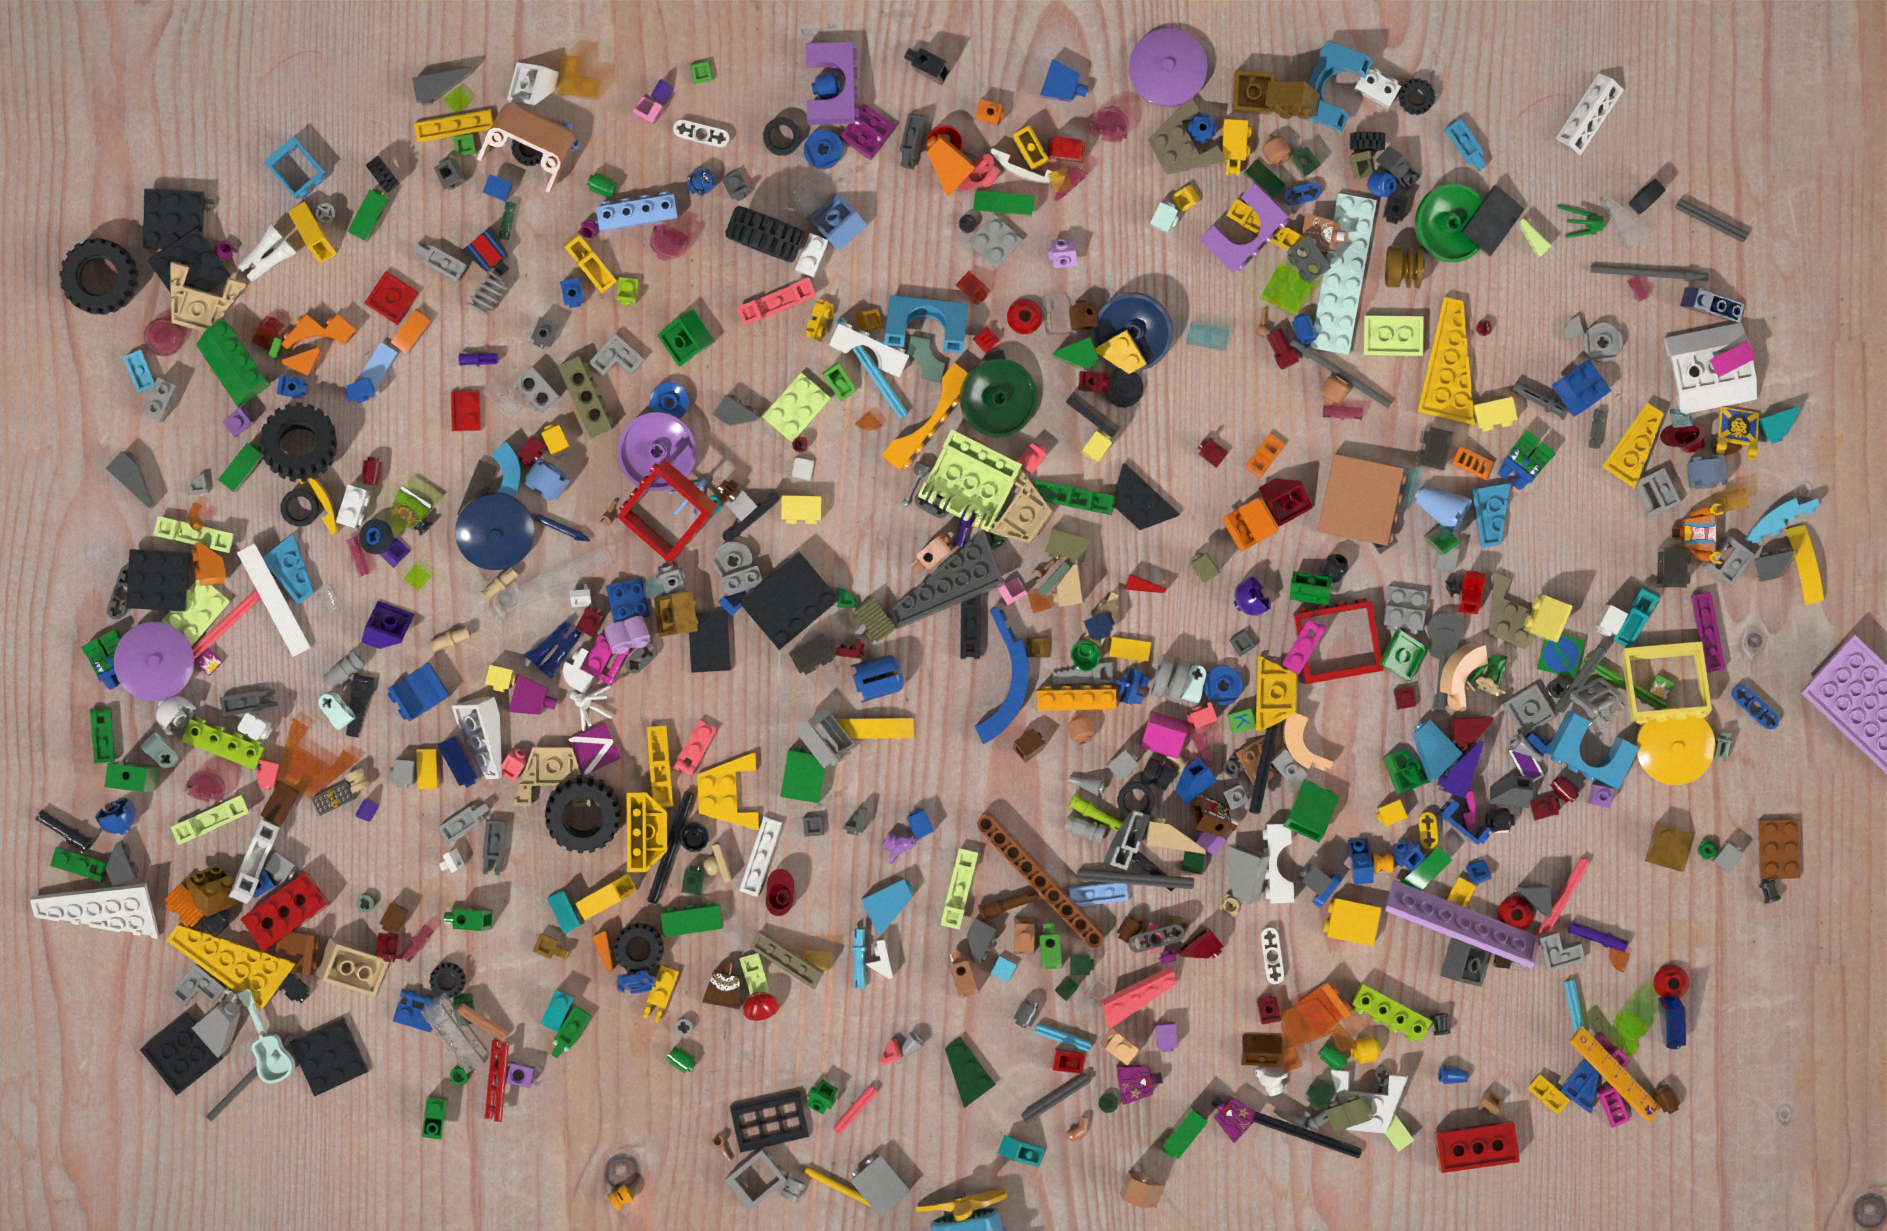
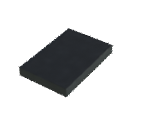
M1494 185L1463 227L1461 233L1487 256H1492L1525 209L1500 187Z
M1074 391L1066 400L1069 406L1111 438L1119 430L1120 427Z
M727 612L695 613L698 618V631L689 632L691 673L730 671Z

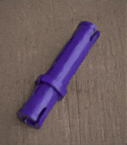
M1575 921L1571 922L1568 933L1595 941L1606 948L1611 947L1625 952L1628 945V940L1613 936L1610 932L1605 933L1584 926Z

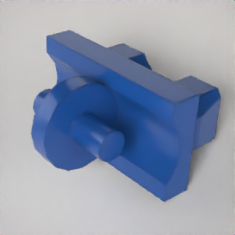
M1130 668L1128 675L1123 674L1122 681H1115L1116 684L1120 685L1118 693L1122 694L1120 702L1130 705L1142 704L1144 696L1137 693L1139 685L1146 687L1150 679L1143 674V671Z

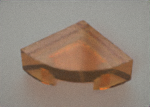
M870 411L855 423L859 428L868 431L877 430L882 427V424Z
M1028 594L1033 613L1052 608L1050 602L1045 597L1038 594Z
M1610 948L1609 958L1615 969L1624 973L1630 954Z

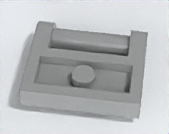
M1665 468L1638 480L1636 488L1648 511L1646 513L1648 518H1652L1681 504ZM1649 482L1660 507L1654 508L1643 484Z
M1726 534L1723 537L1724 541L1716 552L1724 554L1730 545L1734 547V550L1720 569H1717L1715 567L1716 563L1712 561H1706L1703 567L1732 587L1755 554ZM1718 555L1716 560L1719 561L1722 555Z
M1602 677L1589 682L1570 694V699L1583 708L1590 718H1594L1600 711L1611 705L1624 701L1622 693ZM1608 695L1611 696L1610 698L1600 702L1599 704L1595 706L1593 705V703L1603 699L1604 697Z

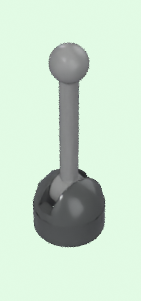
M918 461L914 466L916 477L905 500L901 502L903 507L909 506V499L919 478L927 476L931 469L929 466Z

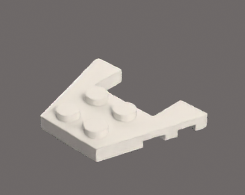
M1332 1069L1331 1075L1338 1100L1344 1103L1348 1101L1347 1098L1356 1094L1359 1097L1365 1096L1373 1116L1371 1120L1349 1127L1347 1130L1386 1134L1403 1093L1404 1086L1407 1083L1408 1076L1390 1074L1388 1094L1350 1091V1070Z

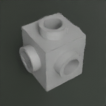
M676 561L665 562L658 567L659 574L656 575L659 586L663 585L666 595L685 590L683 579L686 578L682 567L678 568Z

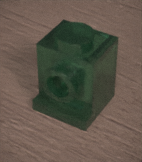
M1300 146L1291 153L1293 157L1290 160L1303 179L1321 166L1308 147L1302 149ZM1301 158H1305L1307 160L1306 165H1302L1300 163Z

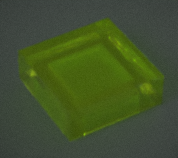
M459 87L443 99L457 115L471 103L470 99Z
M415 564L403 579L417 591H420L432 576L418 564Z

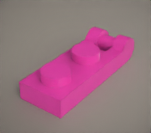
M1311 617L1306 621L1281 664L1298 675L1327 628L1323 624L1315 623V620ZM1309 629L1316 632L1314 637L1307 634Z

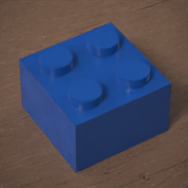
M1590 359L1579 364L1551 385L1573 417L1582 413L1611 392V389Z

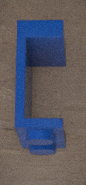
M426 663L411 675L388 688L390 691L388 693L389 698L393 703L397 702L400 707L398 710L399 714L404 720L407 719L408 721L414 720L451 696L430 663Z
M1448 799L1437 814L1472 843L1477 845L1480 843L1484 844L1490 836L1488 834L1490 829L1482 826L1474 836L1450 818L1459 807V804L1453 799Z

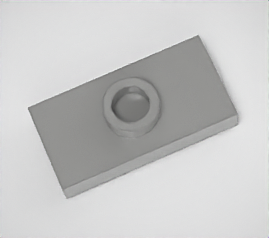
M1284 747L1272 758V765L1293 789H1296L1303 780L1309 777Z

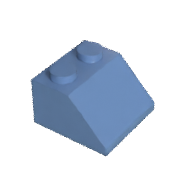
M839 194L834 196L809 219L814 227L838 252L868 226Z

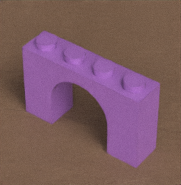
M853 42L805 43L806 68L829 67L836 69L843 75L846 82L842 93L833 99L807 100L808 125L855 124V117H859L858 105H854V98H858V86H854V79H858L857 67H853V60H857V48H853Z
M1257 182L1241 197L1260 218L1261 228L1256 239L1248 243H1237L1231 240L1216 224L1200 238L1232 272L1236 269L1240 272L1248 264L1245 260L1250 255L1254 257L1261 250L1259 246L1264 241L1268 243L1275 236L1273 232L1278 227L1282 229L1289 222L1287 218L1290 215Z

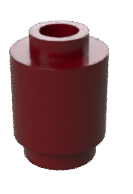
M367 457V460H363L361 475L363 484L379 485L383 462H379V458Z
M1561 774L1550 784L1553 788L1552 791L1565 803L1569 801L1571 803L1574 802L1580 795L1577 793L1579 788Z

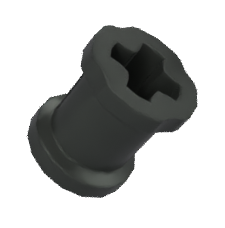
M1553 680L1547 685V693L1551 697L1561 698L1567 692V686L1562 681ZM1558 684V687H1561V691H1558L1556 695V691H1553L1552 688Z
M1776 880L1766 881L1758 885L1759 888H1762L1765 897L1764 904L1781 899L1775 886Z
M1448 1013L1431 1015V1019L1434 1020V1036L1451 1033V1030L1448 1029Z

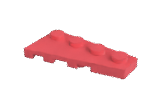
M1171 966L1102 999L1103 1013L1108 1028H1113L1176 985L1175 973Z

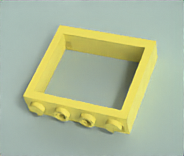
M1702 642L1623 649L1621 657L1630 721H1636L1640 724L1655 719L1657 722L1667 721L1668 718L1684 720L1690 716L1705 718L1709 715L1712 706ZM1694 655L1701 707L1637 712L1630 661Z

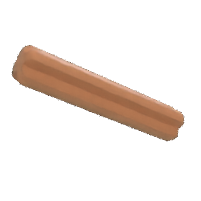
M464 1003L458 1006L457 1013L500 1041H504L507 1038V1030Z

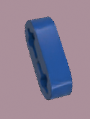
M1316 183L1292 187L1284 193V201L1290 206L1315 201L1319 198L1321 189ZM1309 187L1317 190L1314 197L1310 194L1304 195L1303 192H1307ZM1292 191L1294 194H1301V197H1297L1295 202L1287 198Z
M1336 873L1330 877L1333 881L1321 896L1316 894L1313 898L1312 903L1318 908L1327 901L1343 880Z

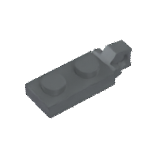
M908 114L900 146V152H902L900 166L903 168L914 170L927 122V116Z

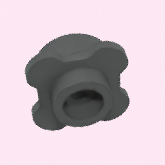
M1230 756L1229 761L1223 765V770L1226 775L1236 779L1239 777L1238 774L1244 770V767L1237 761L1235 756Z

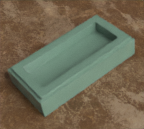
M1064 562L1038 592L1042 596L1045 595L1069 570L1070 566Z

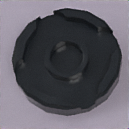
M1119 369L1108 376L1110 378V387L1105 395L1111 404L1127 408L1140 400L1144 386L1142 379L1136 372L1129 374Z

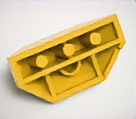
M627 793V872H647L667 852V811L648 793Z

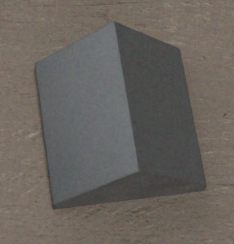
M1549 886L1516 887L1515 890L1541 914L1548 918L1552 916L1551 888Z

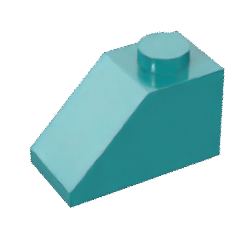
M1799 406L1759 419V425L1765 442L1771 441L1774 444L1783 441L1782 437L1788 435L1800 410Z
M557 988L540 1024L558 1032L575 996Z
M1004 1135L998 1150V1154L1012 1161L1035 1167L1040 1166L1045 1152V1148Z

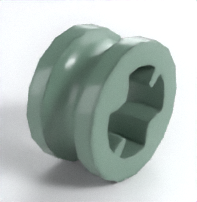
M370 894L361 895L356 902L357 908L361 912L371 911L375 906L374 897ZM362 898L370 900L369 908L361 906L363 903Z

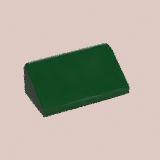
M1258 159L1244 172L1252 182H1257L1273 199L1286 186Z

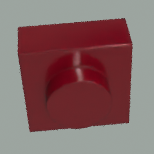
M1413 687L1393 690L1396 710L1416 707Z

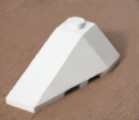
M479 697L452 705L457 725L467 735L468 739L466 742L468 746L472 745L476 752L475 759L485 778H502L500 714L495 697Z

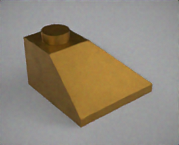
M1655 824L1645 862L1683 872L1694 834Z

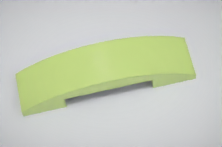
M160 516L157 517L153 534L193 545L196 542H200L210 549L230 553L234 537L233 533Z
M240 795L170 828L178 845H181L250 813L243 796Z
M960 848L958 850L940 924L942 926L960 930L978 856L977 852Z

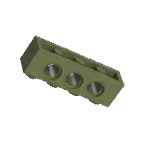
M578 356L558 365L589 437L592 439L612 430L611 424H614L610 413L606 414L603 406H606L602 395L598 396L595 388H598L594 377L589 378L587 370L590 369L586 360H581ZM578 373L584 376V381L581 384H575L573 380L574 376ZM585 391L592 393V399L589 402L582 400V394ZM593 409L600 411V417L597 420L590 418V412Z

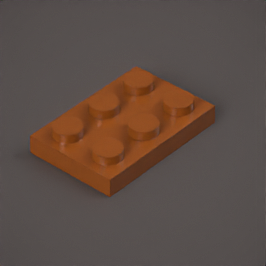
M1758 820L1759 879L1800 878L1799 820Z

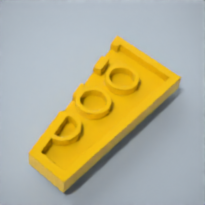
M1647 402L1602 468L1635 489L1664 413Z

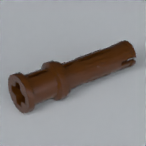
M1035 889L1000 901L999 899H994L991 903L977 905L982 921L984 922L986 918L995 915L1001 916L1004 911L1038 901Z

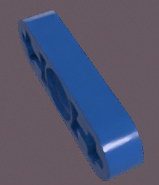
M1737 685L1732 689V699L1763 728L1775 729L1779 725L1778 715L1748 687ZM1744 689V695L1747 698L1753 697L1746 703V706L1743 704L1746 702L1744 698H1737V690L1742 691ZM1755 701L1761 706L1760 711L1757 713H1753L1750 710L1751 703ZM1765 709L1767 710V712L1764 713L1766 716L1774 717L1772 720L1774 722L1773 725H1766L1767 720L1763 716H1761L1760 719L1758 718V716L1763 714Z

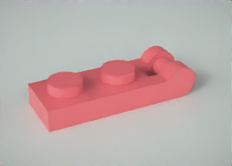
M699 720L674 769L678 771L680 769L686 772L687 776L691 777L717 729ZM686 757L693 761L690 766L684 763Z

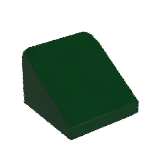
M1185 851L1182 871L1202 874L1205 855Z
M1066 976L1056 987L1055 991L1065 1001H1068L1079 987L1070 977Z

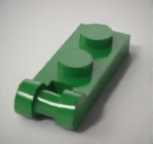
M104 707L101 710L91 708L90 718L94 764L115 762L111 707ZM104 717L105 723L98 724V718Z
M56 847L50 866L103 882L105 877L103 874L108 863ZM93 865L97 866L96 873L91 872Z

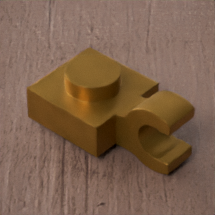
M540 933L533 952L549 959L552 958L553 954L567 959L570 953L568 950L557 947L559 940Z

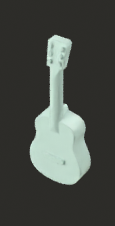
M244 990L238 993V997L244 1006H247L259 1033V1040L252 1044V1051L257 1060L258 1076L265 1083L280 1082L294 1072V1058L283 1047L281 1039L277 1034H267L254 1004L256 1002L251 990Z

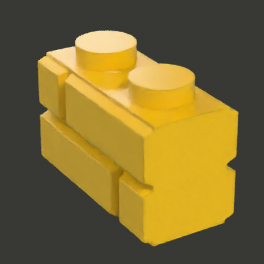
M1030 125L1012 135L1031 171L1049 162V158L1043 151L1044 149Z

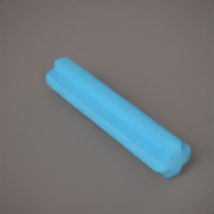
M1568 980L1564 982L1575 1033L1578 1027H1584L1575 981Z
M1040 1023L1035 1028V1033L1084 1051H1089L1092 1042Z

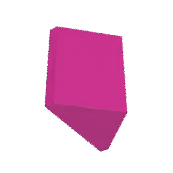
M1150 711L1140 748L1178 759L1186 737L1188 722Z

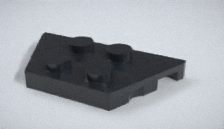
M1125 463L1122 465L1113 495L1116 496L1114 508L1139 531L1180 515Z

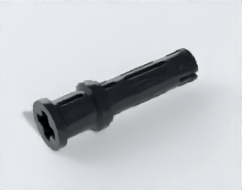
M43 809L38 813L39 816H36V821L64 837L69 845L73 844L78 847L83 854L86 853L94 840L81 834L77 828L71 829Z

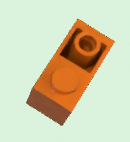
M196 542L194 550H191L192 561H196L195 577L196 580L200 581V586L224 583L226 573L223 558L202 543Z

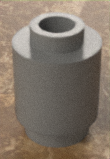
M1026 998L1024 1002H1021L1014 1016V1019H1016L1015 1024L1025 1029L1027 1026L1031 1027L1039 1012L1038 1008L1040 1005Z

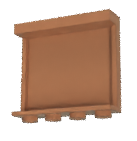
M1334 454L1317 532L1388 546V542L1392 543L1394 531H1391L1392 523L1396 524L1398 512H1395L1396 504H1400L1402 493L1399 492L1400 485H1404L1406 480V474L1403 473L1404 469Z

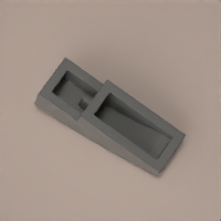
M1132 810L1116 833L1103 862L1127 870L1133 852H1138L1150 816Z

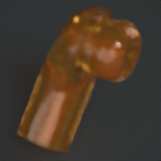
M193 503L187 516V522L193 530L198 531L203 527V521L198 516L202 506L198 503Z

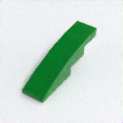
M1035 480L1034 487L1047 503L1112 516L1116 496Z

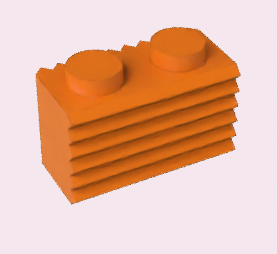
M181 882L164 899L167 902L165 906L172 913L176 911L181 916L179 920L186 927L189 925L194 927L204 915L195 906L188 886L184 882Z

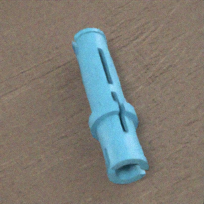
M855 928L853 929V946L851 947L854 961L853 988L861 989L866 988L865 951H867V946H865V929Z

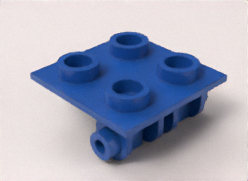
M642 578L606 585L614 623L636 616L650 617Z

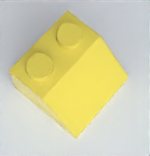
M1539 594L1532 603L1533 609L1531 614L1525 619L1524 631L1545 640L1558 642L1573 606Z

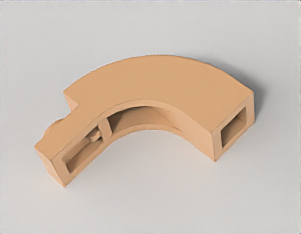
M1476 642L1466 644L1456 650L1446 662L1441 675L1440 692L1448 694L1447 702L1450 709L1460 712L1467 710L1465 682L1472 670L1488 664L1486 645Z
M1295 714L1285 719L1283 725L1284 743L1287 751L1297 763L1307 769H1310L1312 762L1315 763L1314 767L1320 770L1331 769L1333 761L1311 753L1303 742V731L1308 718Z

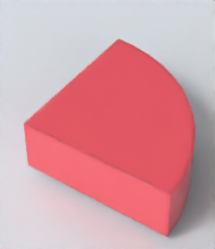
M896 1039L891 1040L887 1044L885 1052L882 1054L883 1065H888L902 1058Z

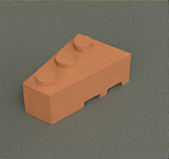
M1134 1170L1133 1173L1128 1171L1120 1195L1123 1201L1140 1208H1156L1165 1186L1147 1179L1145 1174Z

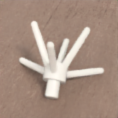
M606 685L587 696L583 693L577 694L576 692L570 694V699L574 700L575 705L580 707L583 732L586 731L585 720L588 726L592 725L586 712L588 707L610 719L612 718L611 714L591 704V700L606 699L607 695L598 694L609 689L610 685Z

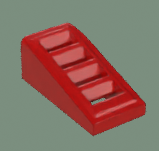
M1131 574L1128 576L1124 587L1126 590L1165 593L1167 590L1163 586Z

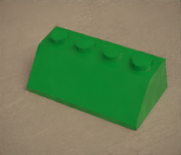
M221 318L205 330L196 346L238 408L271 386L231 325L224 318Z

